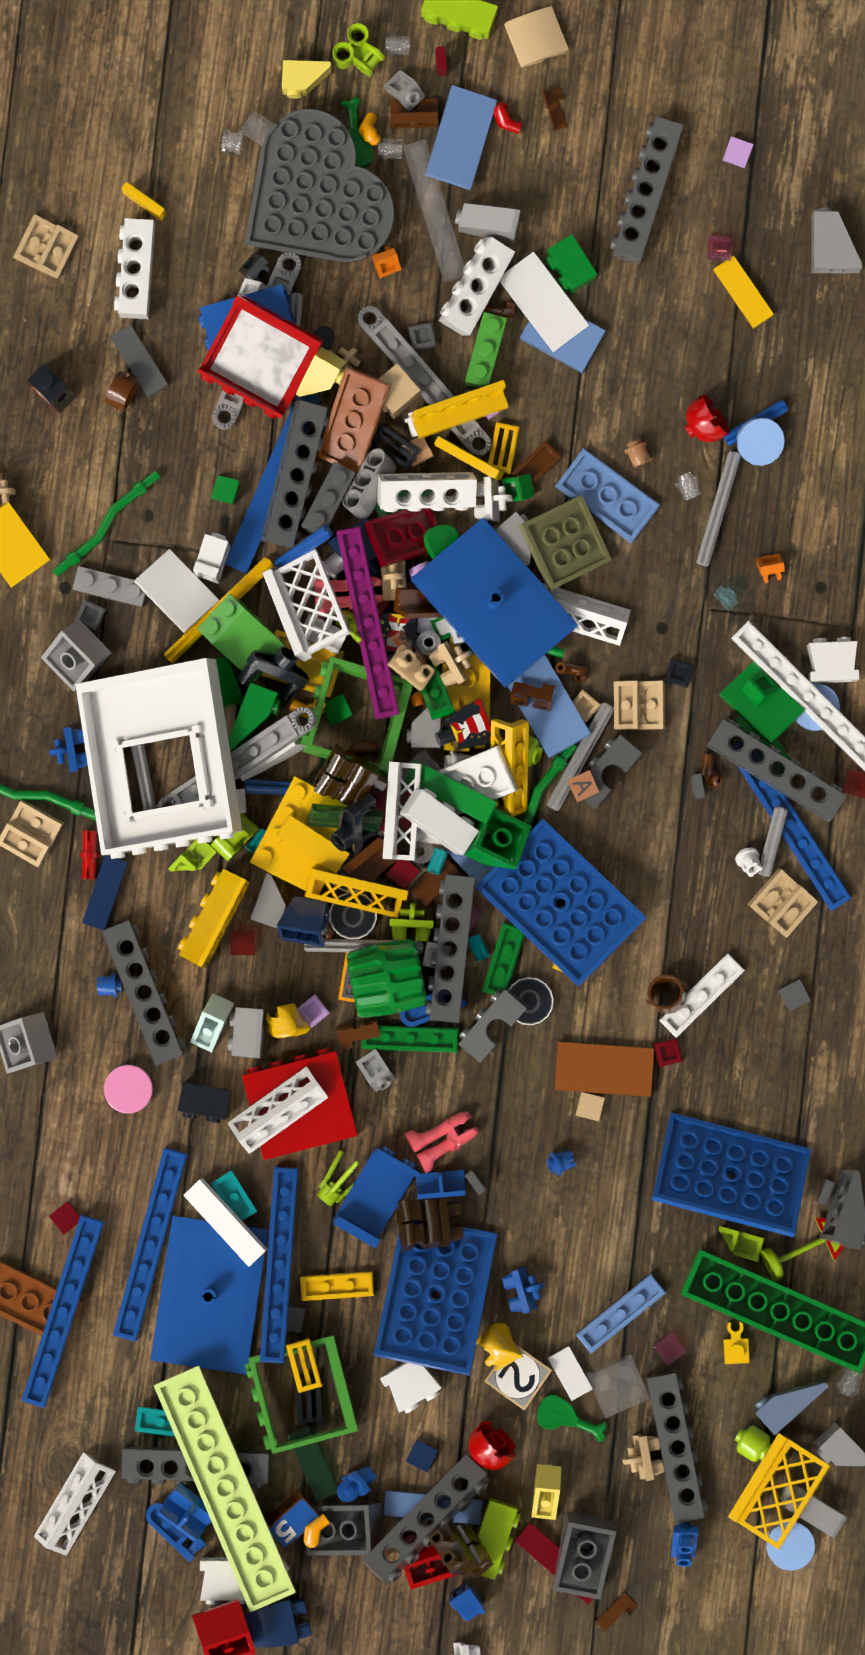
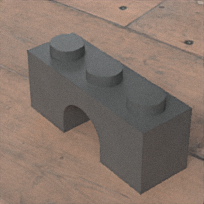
M336 462L333 463L301 525L302 530L313 534L324 525L329 526V528L331 527L344 495L356 476L355 472Z
M621 735L617 739L612 736L604 746L607 751L603 756L596 755L588 765L591 768L590 772L599 793L583 801L594 810L611 791L602 781V771L606 767L616 766L626 773L642 754Z
M508 987L504 991L499 989L490 999L493 1004L487 1010L483 1007L476 1015L475 1019L478 1022L473 1028L468 1025L460 1034L462 1040L458 1045L479 1063L498 1044V1041L489 1032L490 1022L495 1019H501L512 1027L529 1007L526 1002Z

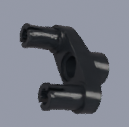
M281 647L276 654L260 650L251 652L247 658L246 666L237 676L239 682L245 683L247 686L252 683L259 671L286 681L287 684L279 693V697L283 701L287 700V703H292L300 689L305 688L310 680L308 674L296 665L298 657L287 647Z
M365 794L359 801L344 808L340 813L338 829L330 834L332 844L340 851L344 852L346 850L353 857H356L364 850L367 844L377 838V831L371 825L366 826L362 830L361 820L363 815L376 806V800L371 794Z

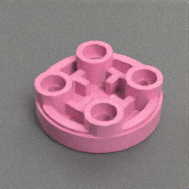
M123 1065L114 1069L108 1075L104 1085V1094L109 1105L115 1110L122 1113H134L142 1110L151 1100L153 1084L150 1076L142 1068L135 1065Z

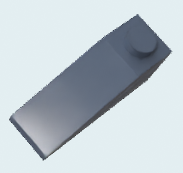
M822 1380L774 1393L769 1397L764 1395L755 1403L756 1408L753 1411L770 1431L776 1435L829 1386Z

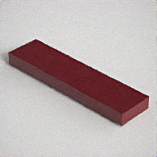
M529 1522L514 1541L555 1576L559 1546L534 1524ZM577 1595L587 1605L594 1599Z

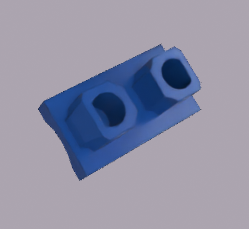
M71 727L63 730L66 748L62 747L61 739L54 740L55 749L50 750L49 755L57 756L58 764L65 763L64 754H67L70 773L77 772L79 768L88 766L86 752L75 754L74 745L84 744L83 730H71Z
M525 1266L513 1270L511 1274L502 1278L506 1290L512 1288L517 1290L518 1296L509 1299L512 1312L523 1311V1314L537 1308L535 1300L541 1298L539 1289L545 1287L544 1282L537 1283L535 1275L528 1276Z
M368 1466L364 1469L360 1468L358 1471L347 1473L341 1478L343 1482L338 1485L337 1495L342 1501L351 1502L356 1497L366 1495L371 1490L368 1485L377 1477Z
M679 1523L673 1528L671 1557H676V1566L690 1567L692 1558H695L698 1527H693L689 1523Z

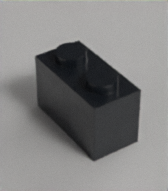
M183 1082L177 1111L183 1112L182 1117L196 1119L197 1115L206 1116V1121L220 1123L221 1119H227L232 1091Z

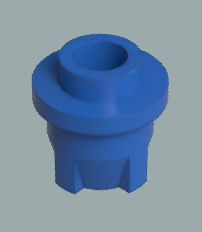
M112 973V976L97 977L96 987L98 996L113 995L118 997L119 992H123V983L121 978H118L117 973Z
M571 1150L559 1153L551 1152L547 1159L550 1172H554L557 1176L562 1175L563 1171L576 1166Z

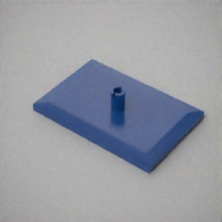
M484 517L411 578L412 583L504 688H507L578 627V624ZM492 598H497L499 602H492Z
M544 819L529 832L517 869L494 867L475 886L491 904L578 987L647 919ZM564 903V907H558L559 904Z
M671 1112L652 1200L794 1237L811 1149Z
M173 1215L151 1360L192 1367L199 1365L200 1368L247 1374L245 1364L249 1363L248 1358L251 1350L265 1252L251 1266H248L206 1220ZM248 1227L266 1247L268 1229ZM210 1292L213 1295V1299L208 1300L205 1297V1293Z
M412 1221V1222H411V1223H413V1224H415V1225H419V1223H418L417 1221ZM463 1227V1239L451 1242L448 1247L441 1246L425 1249L419 1244H415L412 1250L401 1253L398 1234L374 1356L470 1376L497 1234Z

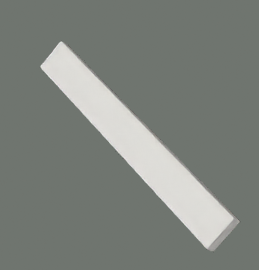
M748 621L731 639L805 710V713L865 771V736Z

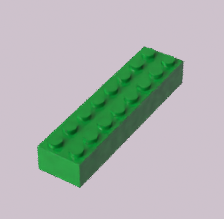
M700 1248L697 1249L679 1291L681 1295L861 1373L865 1364V1321Z

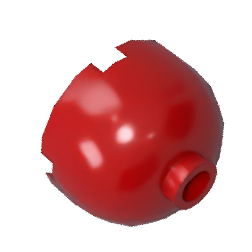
M702 394L689 405L685 415L687 421L685 429L691 438L696 436L702 442L713 443L729 435V427L720 410L716 411L711 406L714 402L706 394Z
M482 1421L470 1434L468 1448L472 1456L471 1459L479 1467L490 1470L501 1469L517 1456V1453H513L516 1446L503 1429L499 1427L496 1431L490 1427L493 1424L492 1422Z

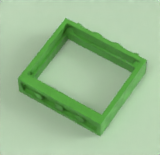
M330 657L327 663H322L319 673L320 676H323L321 685H316L313 698L317 700L315 707L310 708L316 713L317 723L311 731L301 738V744L304 745L302 752L327 759L331 750L315 746L313 743L333 670L367 680L364 666L335 657ZM395 675L391 676L394 688L398 689L396 700L399 715L390 718L379 763H373L378 766V772L384 776L389 773V762L393 760L412 689L411 683ZM345 755L347 759L353 758L352 756Z
M334 1336L311 1341V1346L313 1349L325 1345L345 1426L277 1444L257 1363H261L260 1355L248 1358L249 1363L245 1364L248 1378L253 1377L255 1387L251 1388L254 1402L259 1401L261 1411L257 1412L260 1426L265 1425L267 1435H264L263 1439L266 1450L271 1449L272 1454L358 1431ZM306 1345L301 1346L303 1351L307 1350ZM285 1348V1356H287L288 1352L287 1348ZM297 1348L292 1349L293 1354L298 1353Z

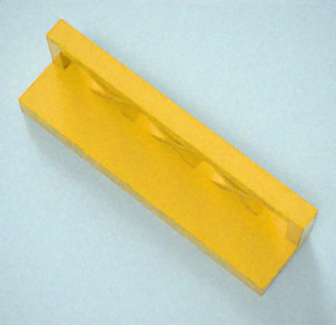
M504 380L414 410L411 420L418 439L508 409L509 406L503 392L506 387Z
M496 718L491 720V748L500 745L518 788L517 791L503 796L504 806L498 805L496 809L513 817L527 811L529 721L521 719L508 723ZM500 728L505 730V740L499 734Z
M311 868L305 897L395 918L399 917L402 900H406L408 891L313 868ZM314 881H324L329 890L321 895L312 893ZM329 883H333V884H337V885H335L334 887H331ZM345 886L352 895L345 900H340L334 890ZM352 888L358 889L359 891L354 893ZM364 891L370 892L374 898V901L367 906L362 905L357 897ZM331 893L334 898L327 897L326 895ZM388 896L396 898L394 911L385 910L380 901ZM353 898H354L355 901H356V903L348 902V901L352 900ZM375 904H377L380 909L374 908V907H372V906H374Z

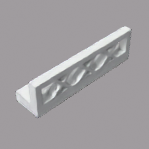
M561 588L549 591L578 624V627L573 630L574 632L620 646L631 610ZM586 619L592 620L596 626L593 628L585 627L582 621ZM611 626L620 629L618 637L608 634L605 628Z
M389 762L383 859L415 861L417 826L412 823V827L405 833L399 827V820L403 817L401 814L399 815L400 808H403L400 797L407 790L412 794L413 790L410 788L412 785H414V790L420 789L422 764ZM402 768L416 769L415 779L408 785L402 779ZM401 783L405 786V788L402 791ZM398 831H399V833L402 835L399 839H398ZM409 833H411V840L407 837ZM404 838L410 844V855L397 854V844Z
M305 1067L228 1122V1125L241 1145L250 1154L326 1100L328 1096L310 1070ZM306 1077L311 1081L304 1087H298L299 1082ZM283 1093H289L287 1099L283 1102H278L279 1096ZM269 1107L266 1114L258 1116L262 1108ZM244 1121H249L248 1127L239 1132L237 1126Z
M83 1452L34 1537L45 1548L67 1555L116 1471L99 1463L91 1455ZM99 1470L106 1472L103 1478L95 1483V1477ZM91 1492L92 1496L90 1500L86 1503H82V1499L85 1496V1494ZM79 1513L77 1522L70 1525L72 1516ZM66 1534L67 1539L63 1546L56 1545L59 1538Z

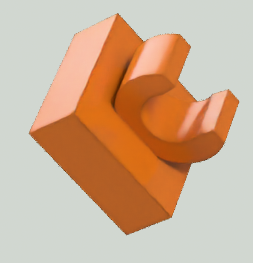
M386 246V251L379 254L376 252L372 256L379 278L402 270L394 248L390 249V247Z
M780 554L756 558L757 568L765 583H768V575L774 573L777 580H781V572H784L785 569Z

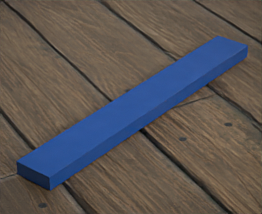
M309 394L301 397L297 396L295 401L301 400L320 405L322 398ZM294 403L225 561V565L245 574L248 573L261 543ZM305 422L303 425L305 434L310 429L311 424L309 422ZM302 445L298 447L297 454H299Z
M742 741L731 747L736 750L741 749ZM753 750L751 752V759L754 762H761L760 755L756 750ZM738 767L771 819L776 806L784 807L788 810L782 837L830 911L851 899L852 897L788 798Z
M164 1147L113 1336L137 1341L186 1163L187 1153Z
M274 1167L260 1362L284 1364L298 1168Z
M83 1214L80 1216L22 1397L23 1402L42 1408L46 1407L105 1221Z

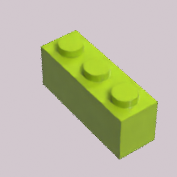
M424 0L421 9V17L426 22L434 25L438 23L447 25V28L454 32H460V30L468 32L469 36L478 40L483 38L489 39L498 13V6L481 0Z
M490 1497L477 1536L494 1563L481 1576L495 1580L497 1574H502L505 1561L502 1560L504 1550L509 1552L513 1537L509 1535L512 1527L517 1528L520 1514L517 1513V1506Z

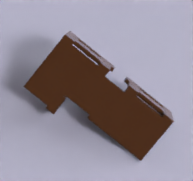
M561 88L546 92L542 89L545 107L549 109L548 117L552 131L566 128L564 114L558 101L564 99Z
M402 630L390 637L398 647L404 645L407 650L410 649L416 654L417 660L422 665H427L428 657L417 646L414 647L412 645L411 639H408Z
M514 682L510 703L527 707V697L530 696L535 697L533 708L550 711L555 686L543 683V687L538 688L534 687V685Z
M376 1017L359 1021L361 1028L353 1029L354 1023L336 1026L341 1050L353 1048L352 1041L379 1037Z
M623 1591L612 1602L611 1608L609 1610L605 1609L594 1622L606 1631L624 1611L630 1616L637 1605Z

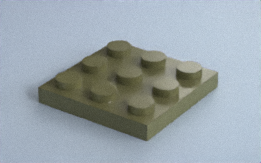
M582 495L519 525L549 591L612 560Z

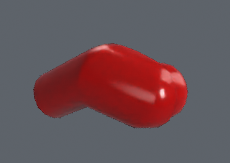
M499 102L493 110L497 125L502 129L519 134L522 123L511 119L508 113V105Z

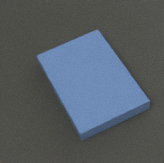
M586 320L589 324L587 328L552 352L529 321L520 336V340L583 373L605 330Z

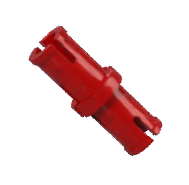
M82 831L83 846L82 852H80V858H82L81 879H97L96 858H99V853H97L98 831Z

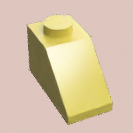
M283 60V95L293 99L301 98V95L307 96L331 73V62Z
M321 347L314 356L296 395L301 397L329 390L336 382L340 384L345 372L343 368L347 361Z
M537 1464L532 1518L556 1520L561 1485L560 1466Z

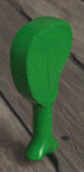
M353 97L351 101L343 100L341 106L348 112V132L353 139L356 149V166L365 168L372 163L374 153L371 146L362 139L359 133L357 110L361 100L358 97Z
M439 525L425 532L424 544L432 559L436 558L459 538L457 530L450 525Z
M549 1394L542 1399L536 1415L537 1422L542 1428L551 1430L563 1425L577 1427L592 1433L599 1442L606 1439L604 1433L608 1427L606 1421L601 1424H593L579 1418L573 1406L555 1394Z

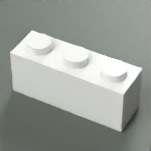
M415 789L399 813L454 854L464 855L479 832L473 827L474 822L465 816L459 817L454 813L455 808L446 802L442 804L435 799L437 795L429 789Z

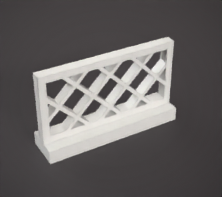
M316 549L275 571L269 569L263 573L296 657L306 661L312 658V653L351 633L319 552ZM314 558L316 566L313 573L303 571L306 563ZM291 570L297 572L292 584L285 582L283 574ZM302 574L311 577L306 589L297 586ZM316 579L324 582L321 594L312 591ZM295 590L305 592L300 605L293 603L292 598ZM310 594L319 597L315 609L305 607ZM324 599L332 602L329 614L320 612ZM304 610L313 613L308 625L302 624L300 620ZM318 615L327 618L323 630L314 628ZM332 620L340 622L342 630L334 634L328 632ZM311 632L321 633L318 642L310 646L308 639Z

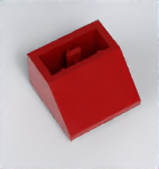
M413 1534L407 1536L405 1543L411 1544L415 1542L417 1536ZM433 1545L425 1546L419 1552L418 1559L412 1565L408 1564L404 1568L410 1590L455 1576L449 1572L447 1566H444L440 1554Z
M239 1599L192 1615L204 1655L256 1654Z

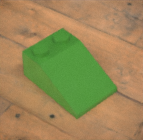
M228 594L197 628L212 645L241 671L246 666L247 658L251 652L260 650L276 654L281 647H287L240 599L231 594ZM263 671L258 672V674L253 680L254 682L263 673Z

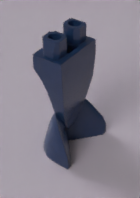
M291 1596L285 1597L244 1615L254 1647L289 1646L298 1644L300 1639L311 1636L310 1622L297 1623L295 1615L307 1613L305 1598L291 1599Z

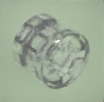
M224 129L221 153L231 151L235 155H241L244 132L238 131L235 133L231 132L230 129Z

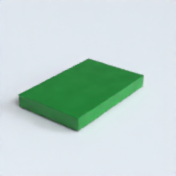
M753 661L719 696L771 745L805 713V710L777 683L776 685L779 687V690L762 704L755 706L742 691V688L749 679L763 671Z

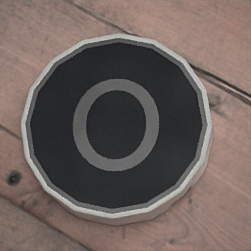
M350 892L338 896V899L345 900L352 894ZM362 893L357 896L362 905L367 906L373 902ZM353 898L352 900L348 901V902L356 903V901H355L354 898ZM332 903L329 911V920L333 930L347 939H360L368 935L373 930L377 921V913Z
M527 977L516 981L509 988L529 1005L517 1022L524 1025H535L541 1023L549 1016L553 1008L554 999L546 983L537 978Z

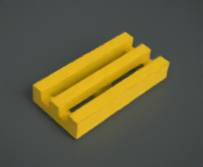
M125 182L121 188L123 194L162 222L166 216L165 208L129 182Z
M496 422L488 463L506 474H510L520 426ZM502 428L505 430L498 465H493L499 431ZM509 430H513L507 467H503Z
M310 1339L287 1344L286 1348L298 1393L322 1387ZM304 1345H306L309 1359L316 1383L311 1384L303 1350L301 1347ZM294 1348H297L306 1381V1386L303 1387L292 1350Z

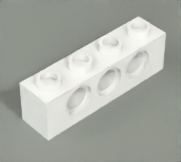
M125 218L124 225H120L119 237L120 240H123V249L118 250V263L122 264L121 273L117 272L116 287H120L119 296H115L114 310H118L120 318L149 319L155 223L154 220ZM138 240L142 242L140 249L132 250L130 248V244L133 241ZM132 264L141 266L140 271L136 274L129 273L128 268ZM132 287L139 289V293L135 297H128L126 295L128 289Z
M493 237L483 238L477 243L473 259L466 263L461 281L454 285L450 301L446 302L440 311L442 316L439 321L462 336L472 333L515 251ZM485 258L488 259L490 263L489 269L487 271L483 267V261ZM474 279L478 282L477 291L472 289V281ZM462 300H465L467 303L465 312L460 308Z
M473 472L378 474L377 502L380 509H384L387 512H396L398 509L421 511L422 508H431L434 511H443L445 508L468 510L469 507H476L477 479ZM456 489L452 496H445L447 490ZM401 490H409L405 497H398V493ZM424 490H432V493L429 496H421Z

